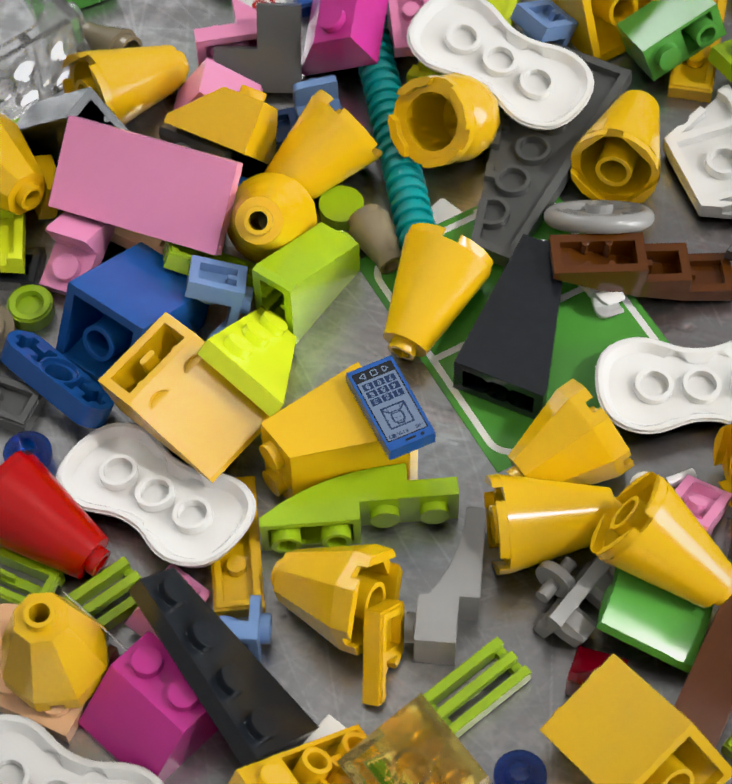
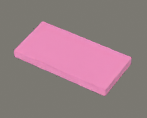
M69 115L48 206L208 254L221 255L243 163Z

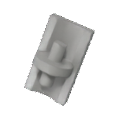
M566 556L559 564L549 560L542 561L535 570L536 577L542 584L535 595L544 603H547L553 595L558 596V598L533 629L544 639L554 632L559 638L574 648L586 641L596 628L597 623L578 606L586 598L600 611L603 593L613 581V575L607 571L611 565L601 561L597 556L593 562H587L573 578L571 573L577 567V564L572 558Z

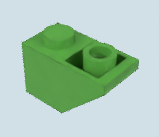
M714 0L651 1L616 24L627 54L653 81L726 34L717 3Z

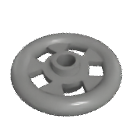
M616 200L561 202L551 205L544 212V221L548 226L561 231L583 234L637 232L649 228L655 220V214L649 207L638 203Z

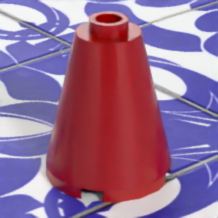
M21 450L15 452L0 465V547L77 579L83 578L86 574L95 576L110 557L111 552L106 549L109 538L36 455L28 450L25 453Z

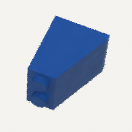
M139 242L68 282L56 350L100 384L98 382L100 377L165 312L196 333L205 324L209 304L185 297L187 275L163 268V255L146 244Z

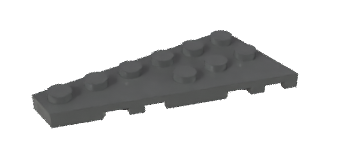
M516 29L518 32L523 34L522 30ZM552 41L545 42L574 52L590 68L594 78V88L586 106L567 124L553 130L540 131L520 125L498 105L500 125L494 142L491 144L489 160L484 174L481 199H479L471 238L473 242L488 253L493 263L505 268L523 234L531 237L535 235L544 221L545 210L556 202L571 178L570 170L572 166L570 157L575 144L618 97L626 92L631 84V70Z

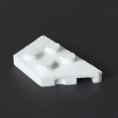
M727 84L717 91V97L705 108L702 106L698 107L689 115L688 121L671 131L664 138L663 151L696 212L701 217L732 219V88Z

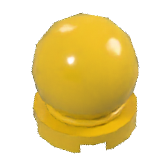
M456 72L440 76L430 75L411 79L396 92L399 97L395 102L394 113L388 115V126L391 140L399 154L404 158L410 157L417 164L423 165L422 167L433 168L472 160L494 142L500 125L498 101L489 87L481 81Z

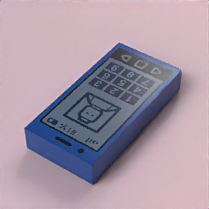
M392 355L346 373V383L389 461L436 441L435 430Z

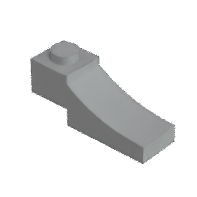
M466 507L461 538L447 570L429 594L418 593L416 612H406L404 643H414V663L455 666L458 620L479 621L487 508Z

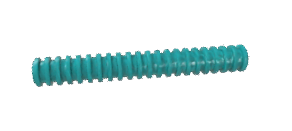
M385 19L378 64L358 67V72L363 86L365 102L368 107L370 124L373 128V137L378 144L376 148L383 152L379 157L380 167L383 173V180L385 181V189L388 193V202L390 203V211L393 215V224L395 225L399 248L402 250L405 235L412 224L428 223L436 225V222L433 219V210L431 209V202L425 185V177L422 174V165L417 164L410 157L404 158L400 155L390 137L388 115L394 113L395 102L399 97L396 92L402 87V83L399 78V70L397 69V62L394 58L392 42Z

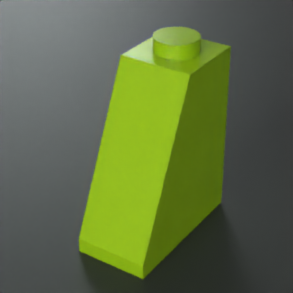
M320 222L253 267L252 278L256 309L262 307L281 316L287 323L288 330L297 337V344L360 271L359 243L347 232L335 230Z

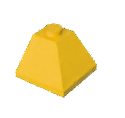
M243 84L239 92L223 86L167 113L164 123L268 165L276 153L278 109L265 103L266 93Z

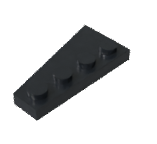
M174 567L141 578L128 590L242 767L263 760L307 738L319 728Z

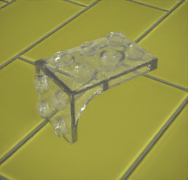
M29 0L34 25L0 45V113L6 115L11 120L24 114L33 103L51 98L63 91L62 80L69 78V66L62 68L63 61L67 55L78 51H90L82 29L85 19L74 2L67 3L65 0Z

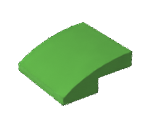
M615 567L613 581L603 593L596 628L689 673L701 648L713 605L708 608H701Z

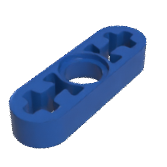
M15 330L8 333L0 354V359L7 368L76 424L92 429H98L107 424L114 402L100 384L40 336L24 330Z

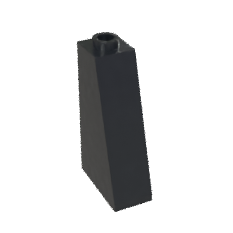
M523 234L454 361L453 388L532 419L537 417L547 401L563 281L553 279L548 240L536 239Z

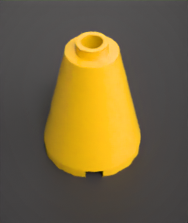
M172 45L78 51L67 55L63 61L62 68L69 66V78L62 80L65 94L91 87L117 118L126 125L178 90L186 81L189 73V64L185 55Z
M319 89L312 95L264 173L284 174L295 179L306 188L313 200L375 162L383 154L381 150L375 148L378 145L351 113L345 108L342 110L338 108L335 111L329 105L334 98L322 89Z
M641 90L624 92L575 144L570 157L572 166L570 174L581 193L591 200H616L640 204L645 202L655 192L660 178V108L653 96Z
M279 173L254 175L243 181L237 188L227 234L234 247L243 256L258 263L316 226L315 203L306 188L289 176ZM260 211L267 216L268 220L264 229L260 227L258 222Z
M412 224L405 235L383 333L384 339L389 343L388 349L396 356L406 360H413L415 356L424 357L428 354L490 277L493 260L483 248L463 235H460L458 242L444 237L446 228L435 224Z
M647 472L635 479L616 498L623 505L614 517L611 518L605 513L598 522L592 534L589 548L601 561L701 608H708L713 604L719 606L731 596L732 564L668 480L659 474Z
M504 474L485 476L484 482L494 488V491L484 492V508H487L486 531L489 548L499 547L501 560L492 561L496 575H509L540 564L544 560H552L589 547L592 534L602 516L606 513L613 518L623 504L616 499L617 497H614L610 487Z

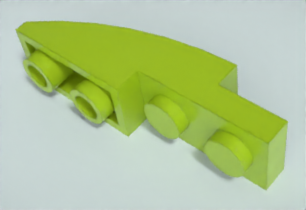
M406 463L355 471L323 481L279 503L259 518L262 551L274 550L278 553H286L308 547L349 546L350 544L361 543V526L373 525L378 528H389L398 523L422 521L427 524H439L448 519H456L459 516L458 478L445 477L407 480Z

